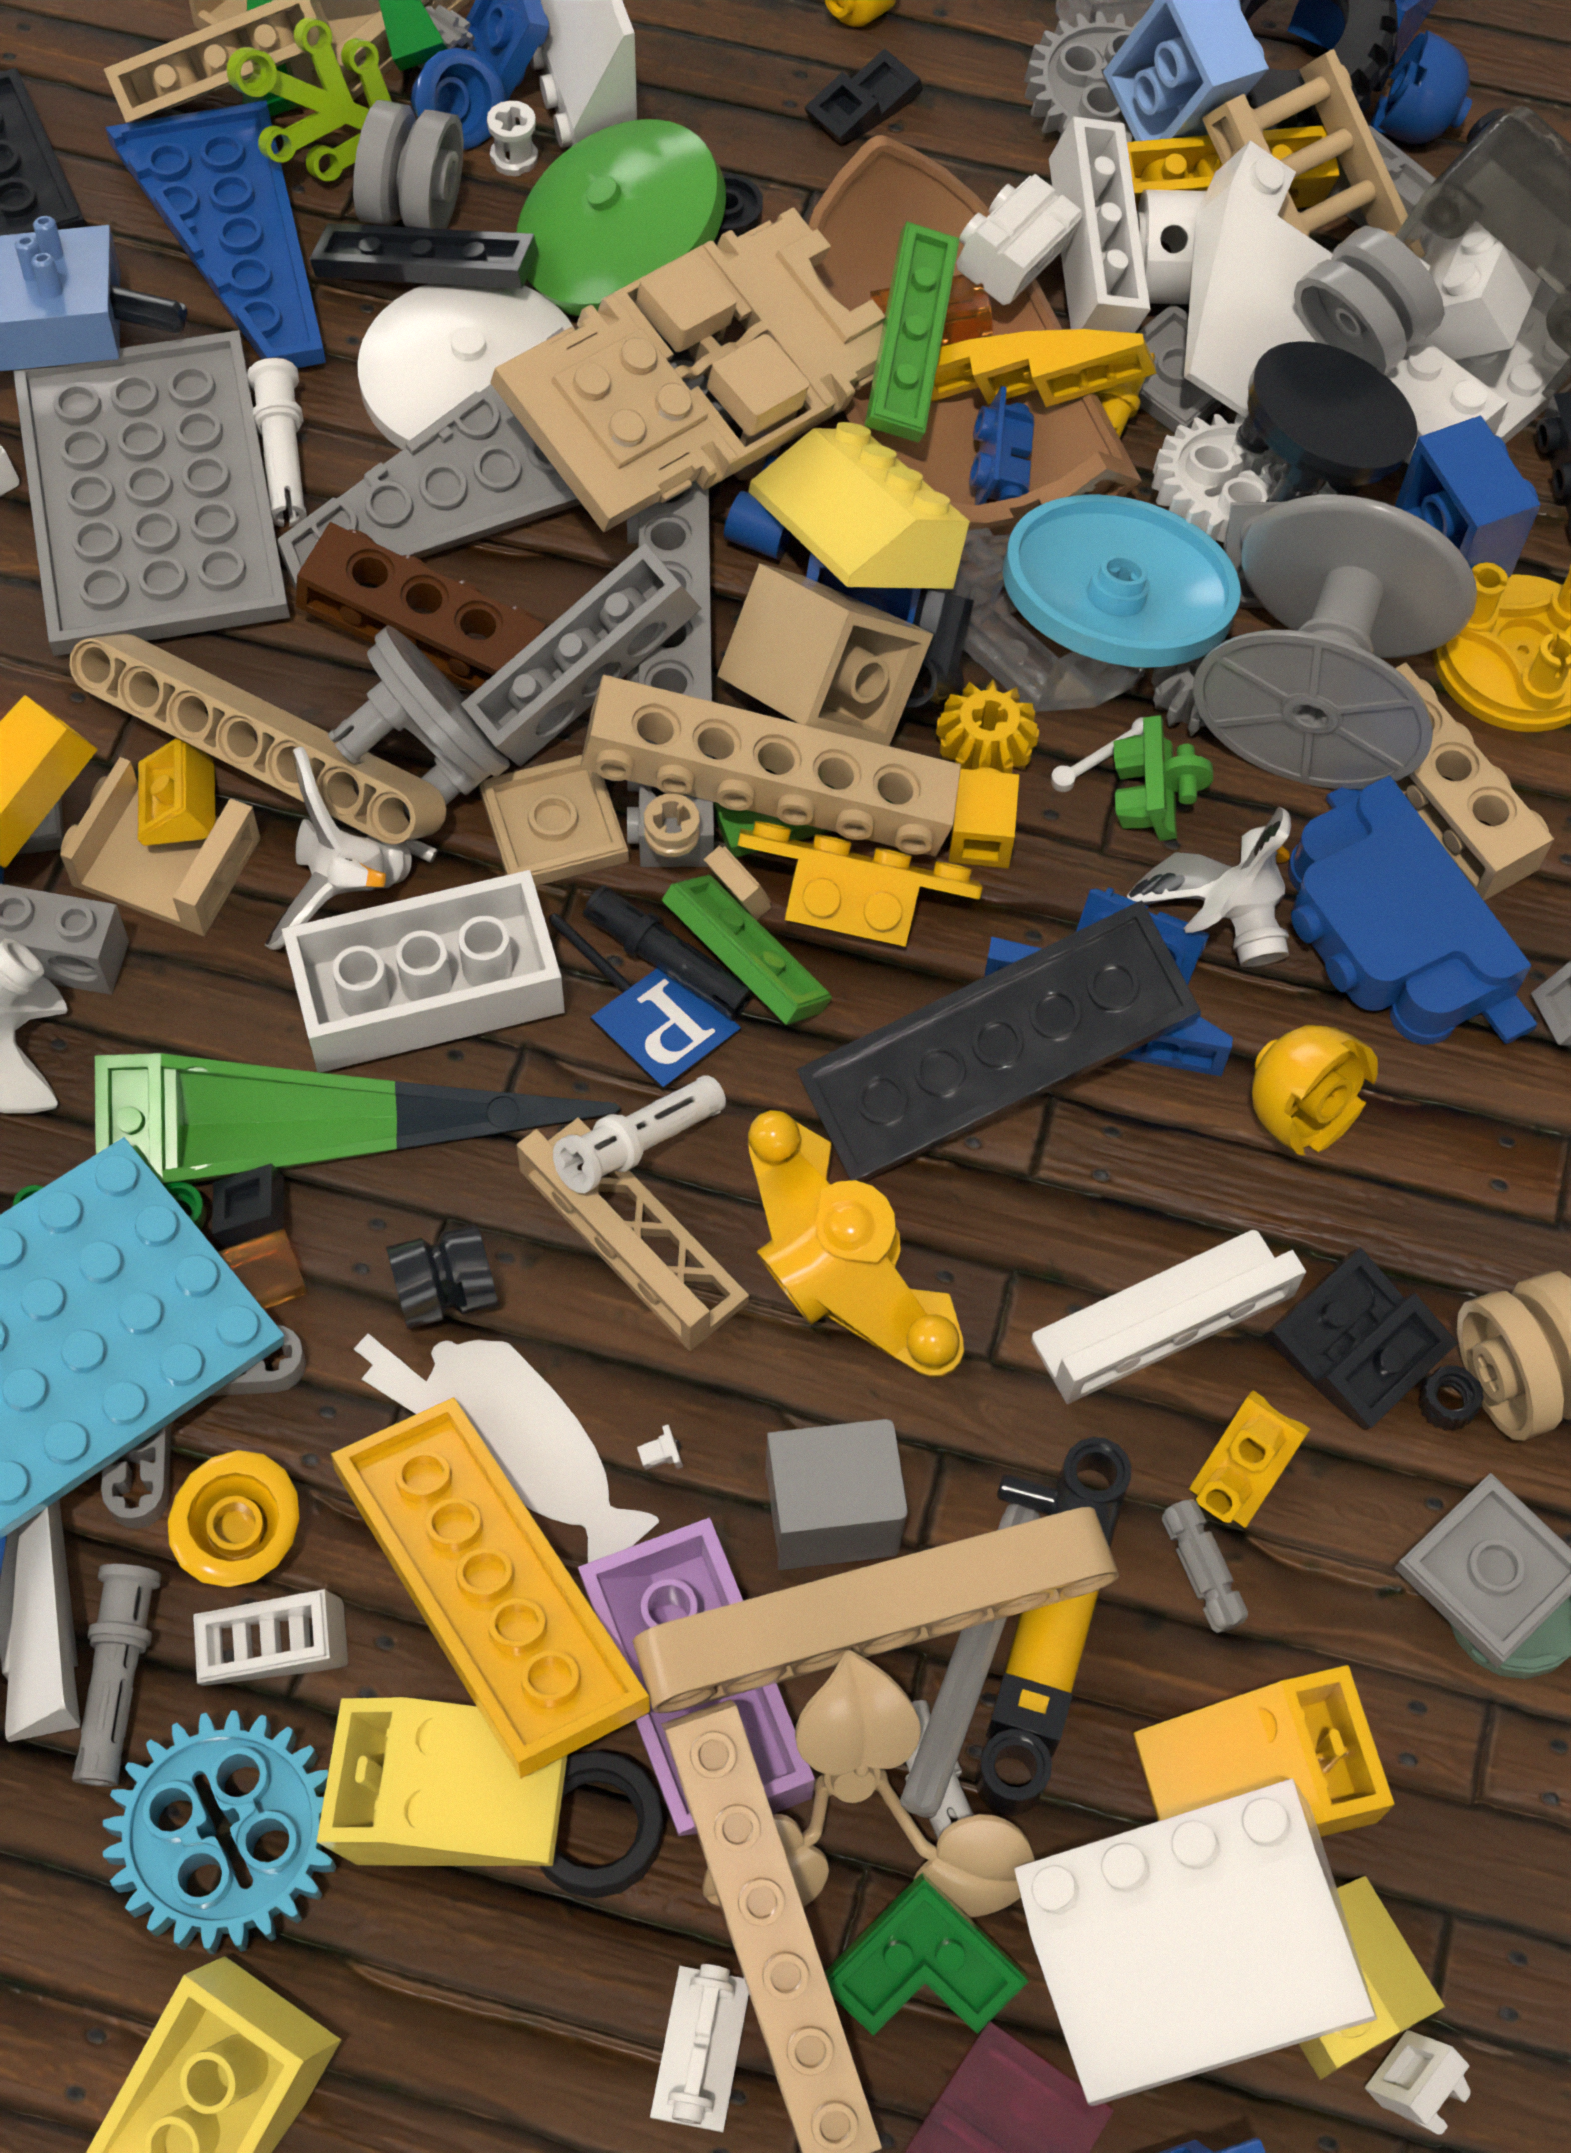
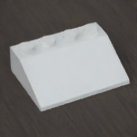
M540 0L544 13L548 18L549 29L544 44L537 48L530 60V65L533 71L541 69L540 88L546 109L555 108L556 114L553 116V121L560 148H570L582 139L609 126L637 120L635 33L623 1Z
M1550 138L1527 145L1523 143L1515 144L1505 151H1501L1432 216L1421 238L1420 244L1426 256L1420 259L1430 265L1429 273L1432 275L1440 291L1445 312L1441 325L1426 340L1453 361L1510 349L1515 343L1571 210V173Z
M1293 1778L1014 1868L1031 1939L1087 2103L1091 2107L1377 2020L1311 1805Z

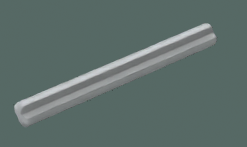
M1010 1504L1002 1516L998 1530L1040 1519L1041 1517L1036 1510L1022 1507L1019 1504ZM1007 1617L961 1630L900 1799L901 1806L906 1811L917 1814L922 1818L930 1819L936 1816L940 1809Z

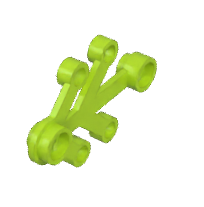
M310 17L304 18L297 23L294 29V40L298 48L310 54L323 89L278 71L272 57L266 52L255 48L243 47L236 50L227 63L228 80L237 91L252 97H261L271 92L317 111L285 129L279 126H269L261 132L258 139L260 152L266 158L279 163L289 161L294 156L296 150L345 124L362 130L369 112L368 108L353 102L331 46L332 32L330 27L325 22ZM316 26L319 31V39L315 45L310 46L307 41V34L312 27ZM360 38L348 40L341 51L342 63L349 71L359 74L369 107L371 108L376 100L392 102L378 67L379 52L376 46ZM360 47H363L366 52V59L362 65L357 66L354 59L355 53ZM250 60L253 64V73L249 79L243 80L241 77L242 65ZM361 133L334 149L325 145H316L311 148L306 156L308 172L323 181L337 179L344 168L355 163ZM281 134L284 141L283 148L280 152L274 154L271 148L272 141L277 135ZM328 154L330 156V166L325 172L321 173L319 170V160L323 155Z

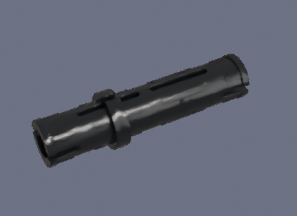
M606 884L601 885L591 895L586 903L588 907L583 910V917L599 928L604 929L624 944V952L634 959H638L641 956L646 961L651 962L683 987L708 1002L731 1021L736 1020L747 1008L751 1001L749 998L754 995V992L741 979L736 978L722 968L721 965L663 926V918L652 911L646 914L623 899L622 896Z

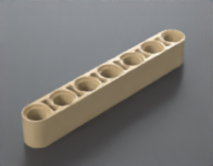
M118 634L84 639L74 646L70 654L69 666L72 677L77 685L85 691L303 802L294 764L293 749L304 747L320 796L330 816L381 842L393 845L432 835L441 828L445 821L446 805L440 791L429 782L369 752H366L356 764H353L336 748L335 744L338 742L334 743L331 741L328 732L134 635ZM205 706L207 707L208 717L206 715ZM254 730L257 733L258 744L255 741ZM353 777H354V779L356 780V782H357V784H358V788H359V795H358V796H357L356 792L354 791V787H353ZM404 803L406 804V806H407L408 809H409V813H410V823L407 821L406 817L404 816V811H403V804H404Z
M1081 1507L665 1622L641 1632L635 1636L632 1642L654 1713H671L837 1666L847 1650H851L866 1658L1083 1596L1111 1584L1119 1577V1572L1095 1509Z

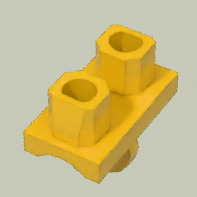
M1253 1390L1240 1407L1189 1490L1198 1495L1196 1498L1198 1504L1225 1523H1231L1234 1520L1246 1528L1311 1429L1303 1423L1279 1413L1270 1406L1263 1396Z

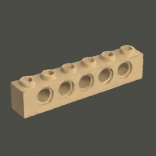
M604 674L602 675L592 706L580 769L598 773L603 778L609 780H627L656 787L666 794L688 795L719 803L724 808L730 810H749L777 817L787 824L814 826L838 832L841 836L848 839H866L897 847L908 854H927L935 857L953 827L961 764ZM644 739L651 740V741H653V742H655V743H657V744L649 743V742L645 741ZM704 754L711 755V756L715 757L716 759L709 758V757H707V756L704 755ZM765 769L771 770L776 774H772L766 771ZM825 784H828V785L834 787L835 789H832V788L826 786Z
M729 1699L661 1723L800 2152L871 2153L882 2149L737 1705Z

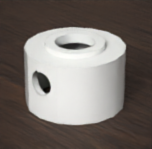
M1143 189L1137 217L1150 303H1190L1196 214L1207 191ZM1161 241L1169 245L1171 253L1163 249Z

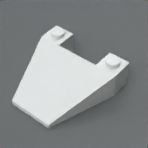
M1251 140L1215 172L1196 214L1184 378L1244 418L1249 413L1247 405L1249 379L1262 355L1269 349L1283 343L1296 341L1316 342L1307 331L1297 311L1294 291L1297 282L1318 263L1327 259L1331 260L1333 255L1277 216L1296 172ZM1420 259L1423 265L1429 271L1430 265L1422 259Z

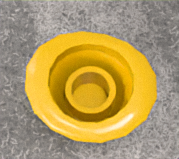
M242 1450L212 1457L194 1470L175 1495L168 1518L169 1546L180 1567L202 1583L223 1587H233L257 1581L277 1567L293 1544L299 1522L298 1495L286 1470L265 1454Z

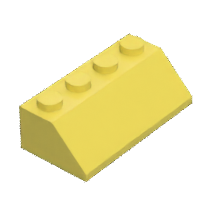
M849 422L838 423L836 429L813 428L750 481L748 492L847 587L954 588L970 521L950 504V499L946 495L936 492L926 484L921 473L909 469L896 458L897 454L894 450L882 446L875 440L868 428Z

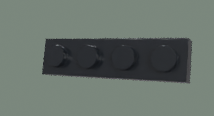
M327 223L310 257V262L315 277L522 289L538 254V248L534 234Z

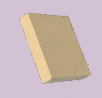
M582 755L488 778L478 785L505 875L530 870L534 885L538 886L629 862L628 848L604 778L598 773L580 769Z

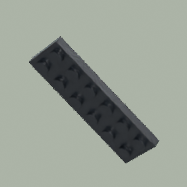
M1141 900L796 1070L850 1180L863 1183L1199 1018L1201 1010Z

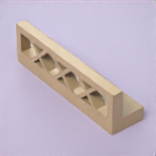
M579 1117L550 1140H547L537 1129L516 1144L520 1172L689 1351L693 1350L749 1303V1294L629 1170L626 1172L614 1170L608 1173L612 1178L601 1177L598 1186L586 1193H577L568 1188L556 1171L553 1161V1148L557 1141L567 1135L582 1136L591 1131ZM599 1191L627 1193L636 1202L635 1221H624L599 1195ZM643 1211L654 1222H643ZM641 1237H669L679 1247L678 1266H667ZM686 1256H687L698 1268H696V1267H685V1265H686ZM684 1281L712 1282L727 1298L710 1311L684 1284Z

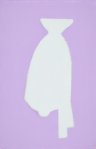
M369 1333L354 1348L356 1352L372 1364V1367L361 1380L367 1382L415 1414L454 1397L523 1504L532 1511L552 1520L570 1525H582L586 1529L588 1536V1563L632 1547L659 1523L658 1517L650 1513L617 1509L610 1506L606 1472L592 1441L578 1419L558 1394L509 1343L473 1340L458 1345L452 1341L440 1342L433 1347L431 1352L435 1366L427 1381L417 1375Z

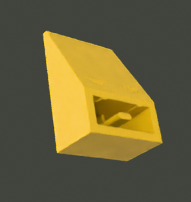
M1349 1665L1283 1680L1141 1729L1132 1734L1158 1821L1292 1778L1311 1805L1320 1837L1376 1824L1395 1805Z

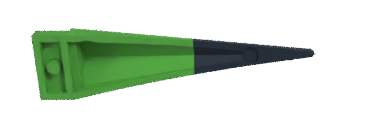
M163 1053L95 1056L96 1154L125 1137L163 1186L174 1182L192 1184L223 1179L270 1163L278 1170L573 1122L578 1117L580 1120L605 1117L621 1111V1107L612 1102L399 1082Z

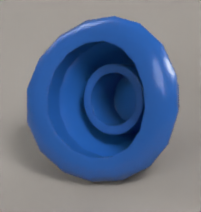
M461 48L439 51L430 58L415 80L411 93L412 108L417 119L424 110H435L458 115L462 123L463 150L476 148L492 136L487 127L488 112L493 106L506 101L502 79L490 61L474 51Z

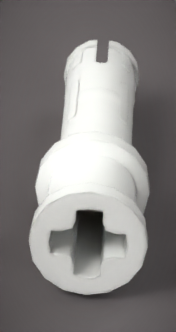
M268 358L255 362L249 367L247 372L249 387L255 392L256 406L253 408L252 414L255 417L257 431L263 438L268 496L273 523L284 527L283 511L286 510L287 506L289 527H292L307 517L306 508L304 507L296 432L299 431L303 423L302 408L296 403L294 388L297 387L299 382L297 367L292 362L285 359Z
M703 1075L697 1078V1081L656 1100L652 1104L626 1117L609 1114L598 1120L592 1131L582 1136L567 1135L557 1141L553 1148V1161L558 1175L568 1188L577 1193H586L598 1186L602 1176L614 1170L617 1172L630 1170L638 1165L643 1151L677 1135L710 1116L719 1114L726 1104L725 1094L721 1085L714 1078ZM583 1164L582 1170H578L577 1166Z

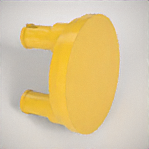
M1485 562L1477 564L1472 568L1477 587V602L1471 619L1454 639L1433 650L1434 666L1442 685L1449 695L1467 712L1484 722L1503 729L1520 732H1542L1571 724V565L1565 582L1561 585L1551 580L1531 575L1515 574L1508 578L1506 572L1494 563Z

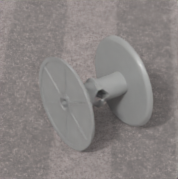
M1314 495L1292 499L1269 509L1252 524L1246 534L1242 548V568L1249 588L1255 598L1271 616L1290 630H1265L1246 633L1225 641L1205 656L1194 676L1193 698L1196 708L1206 726L1225 746L1246 761L1272 774L1303 784L1339 789L1341 787L1346 789H1364L1368 785L1389 775L1394 781H1398L1415 771L1426 759L1432 744L1433 725L1429 710L1416 688L1404 675L1381 658H1400L1426 653L1443 646L1461 633L1471 619L1477 602V587L1473 572L1460 550L1439 530L1415 515L1383 502L1347 495Z

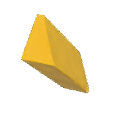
M175 738L138 763L137 840L143 846L206 839L215 825L214 762L205 751L179 738Z

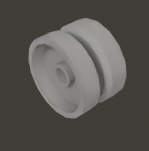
M376 100L369 109L362 126L354 168L353 198L355 212L361 223L394 227L402 218L405 227L447 229L455 208L463 166L464 140L462 123L458 115L435 110H424L416 120L410 105Z
M1366 225L1355 230L1334 249L1331 260L1327 259L1318 263L1297 282L1294 291L1297 311L1307 331L1317 343L1331 345L1350 352L1372 364L1383 375H1386L1403 360L1407 348L1419 345L1441 325L1445 315L1440 291L1432 275L1418 256L1393 235L1380 228Z

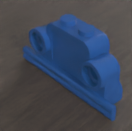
M1389 775L1368 785L1364 789H1346L1341 787L1327 794L1326 801L1332 807V810L1312 819L1305 826L1300 841L1291 854L1288 863V876L1292 885L1298 891L1291 912L1293 927L1298 936L1305 943H1311L1324 960L1326 971L1332 984L1339 991H1346L1351 1000L1363 1009L1377 1011L1390 1006V1019L1395 1029L1406 1039L1418 1044L1429 1045L1442 1042L1453 1033L1458 1024L1480 1013L1485 1016L1504 1044H1509L1520 1036L1533 1031L1537 1023L1516 996L1532 965L1392 777Z

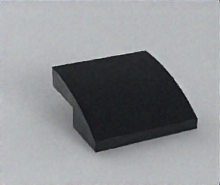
M1361 1247L1349 1252L1263 1334L1296 1371L1334 1406L1365 1430L1372 1428L1458 1344L1417 1294L1413 1293L1403 1297Z

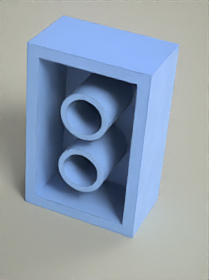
M1155 0L1103 73L1135 141L1209 135L1202 117L1242 94L1246 96L1269 67L1264 59L1263 48L1259 41L1254 38L1241 11L1239 0Z

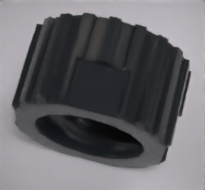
M1458 1365L1440 1366L1432 1377L1429 1376L1420 1389L1418 1406L1419 1409L1421 1408V1415L1425 1416L1427 1423H1432L1435 1428H1442L1444 1431L1463 1429L1466 1424L1469 1425L1482 1407L1484 1396L1480 1381L1468 1372L1465 1367H1459ZM1448 1385L1458 1390L1463 1399V1407L1457 1410H1450L1441 1405L1437 1399L1438 1388Z

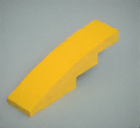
M1091 329L1024 331L969 339L940 347L931 402L980 388L989 405L992 403L1000 387L1004 386L1007 387L1006 399L1038 390L1045 406L1049 407L1157 373L1144 336L1140 333Z

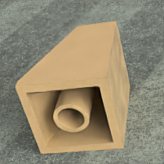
M759 563L717 676L799 724L890 746L934 634L805 576Z

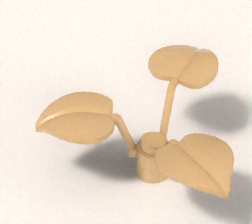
M847 1650L830 1678L808 1701L796 1724L795 1739L798 1752L806 1763L822 1773L814 1782L815 1799L810 1824L802 1833L798 1824L789 1816L782 1814L773 1815L802 1906L805 1907L817 1897L828 1878L827 1858L820 1849L812 1846L822 1835L828 1797L834 1795L841 1801L857 1803L870 1797L874 1790L880 1793L918 1854L928 1859L917 1871L914 1880L923 1872L969 1918L994 1913L1011 1905L1021 1898L1014 1868L1035 1861L1028 1839L1013 1823L994 1815L983 1814L962 1818L949 1825L939 1836L937 1847L930 1844L924 1838L909 1813L901 1806L900 1799L889 1784L886 1771L881 1770L902 1765L917 1748L921 1731L917 1712L906 1693L887 1673L851 1650ZM707 1868L702 1885L703 1895L712 1904L720 1906L709 1869Z

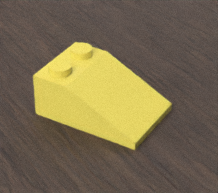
M227 1957L219 1958L182 1977L86 2153H272L307 2103L341 2039Z

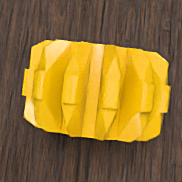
M994 679L986 687V690L980 691L971 682H968L966 688L963 689L962 696L950 694L949 699L944 705V713H941V717L937 720L936 735L938 740L941 741L939 751L942 755V760L955 761V763L961 764L960 769L993 768L1002 773L1012 774L1013 768L1025 770L1026 765L1030 762L1034 746H1037L1039 737L1038 724L1034 723L1035 711L1033 703H1019L1020 695L1017 687L1006 693L999 692Z

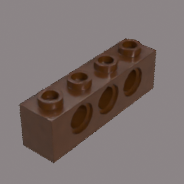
M329 522L297 574L295 607L373 644H376L375 635L389 625L409 639L448 680L473 692L539 636L546 624L536 620L532 614L517 606L508 607L483 595L479 589L468 582L454 581L429 569L426 564L416 557L397 554L376 544L372 538L359 530H347L332 522ZM373 583L378 585L379 587L366 588L359 584ZM425 608L433 613L420 614L412 609ZM476 633L483 635L487 639L475 640L468 637L467 634Z

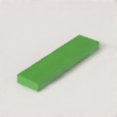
M906 221L900 232L885 312L886 318L883 323L864 426L917 443L920 442L925 434L959 246V238L908 221Z

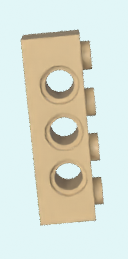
M274 0L104 68V71L126 123L138 122L231 85L227 77V63L236 50L243 47H251L266 52L272 57L277 67L309 54L298 48L294 40V29L300 20L310 17L321 20L328 26L329 24L319 0ZM316 26L312 27L307 34V41L310 46L315 45L319 39V31ZM333 34L331 45L336 43ZM250 60L242 65L241 77L243 80L251 77L253 73V64Z
M1404 663L1395 669L1406 677L1423 698L1432 719L1433 739L1430 751L1424 762L1411 774L1395 781V783L1483 901L1538 871L1554 838L1549 833L1544 819L1537 812L1530 810L1511 788L1506 774L1500 768L1493 766L1474 744L1469 730L1463 724L1456 722L1441 705L1432 686L1427 681L1419 679L1409 665ZM1444 777H1448L1454 781L1447 780ZM1478 820L1485 821L1491 826L1485 825Z

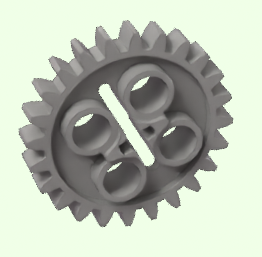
M1097 11L1094 22L1089 23L1079 13L1076 14L1073 26L1060 20L1058 21L1055 33L1047 30L1043 33L1040 45H1034L1024 77V82L1028 83L1024 95L1025 99L1034 101L1030 113L1031 116L1045 117L1042 127L1043 133L1058 130L1061 133V138L1072 117L1075 116L1124 123L1127 142L1135 141L1103 71L1139 21L1132 28L1125 26V18L1123 14L1119 13L1114 23H1107L1103 13Z

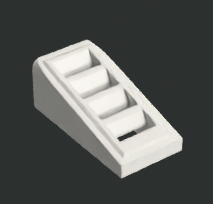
M325 1589L193 1614L197 1684L202 1686L318 1672L348 1665L344 1604L340 1597ZM309 1618H312L313 1647H311ZM281 1621H289L291 1651L282 1652ZM259 1624L261 1656L253 1658L251 1625ZM223 1628H232L234 1662L224 1663Z

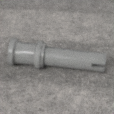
M106 1564L99 1567L98 1580L104 1583L97 1623L89 1625L88 1630L90 1646L95 1648L81 1730L79 1752L72 1781L76 1783L99 1787H112V1785L118 1786L121 1755L128 1724L135 1670L139 1654L146 1652V1647L150 1646L152 1632L146 1629L152 1590L160 1587L162 1574L158 1571L127 1564Z

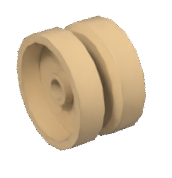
M1561 1271L1545 1272L1518 1282L1511 1294L1507 1291H1494L1464 1302L1458 1312L1457 1336L1461 1358L1466 1370L1480 1381L1484 1396L1482 1407L1498 1429L1512 1440L1525 1441L1554 1430L1561 1422L1562 1417L1571 1420V1278Z

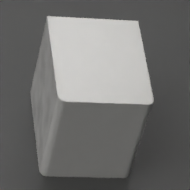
M882 1419L767 1433L765 1476L769 1489L778 1570L893 1557L899 1553L907 1517V1504L895 1427L891 1420Z

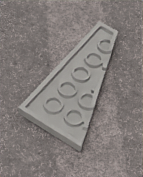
M563 327L549 336L547 340L564 331ZM490 384L481 392L475 391L408 441L406 448L384 464L380 462L365 473L364 479L337 499L333 497L279 537L278 548L296 591L297 574L329 522L335 523L347 530H359L372 538L376 544L397 554L410 555L421 559L581 505L582 503Z

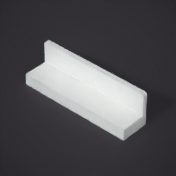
M1251 1230L1035 1331L1031 1342L1066 1404H1070L1294 1297L1306 1270L1293 1250L1274 1258L1260 1233L1256 1230Z

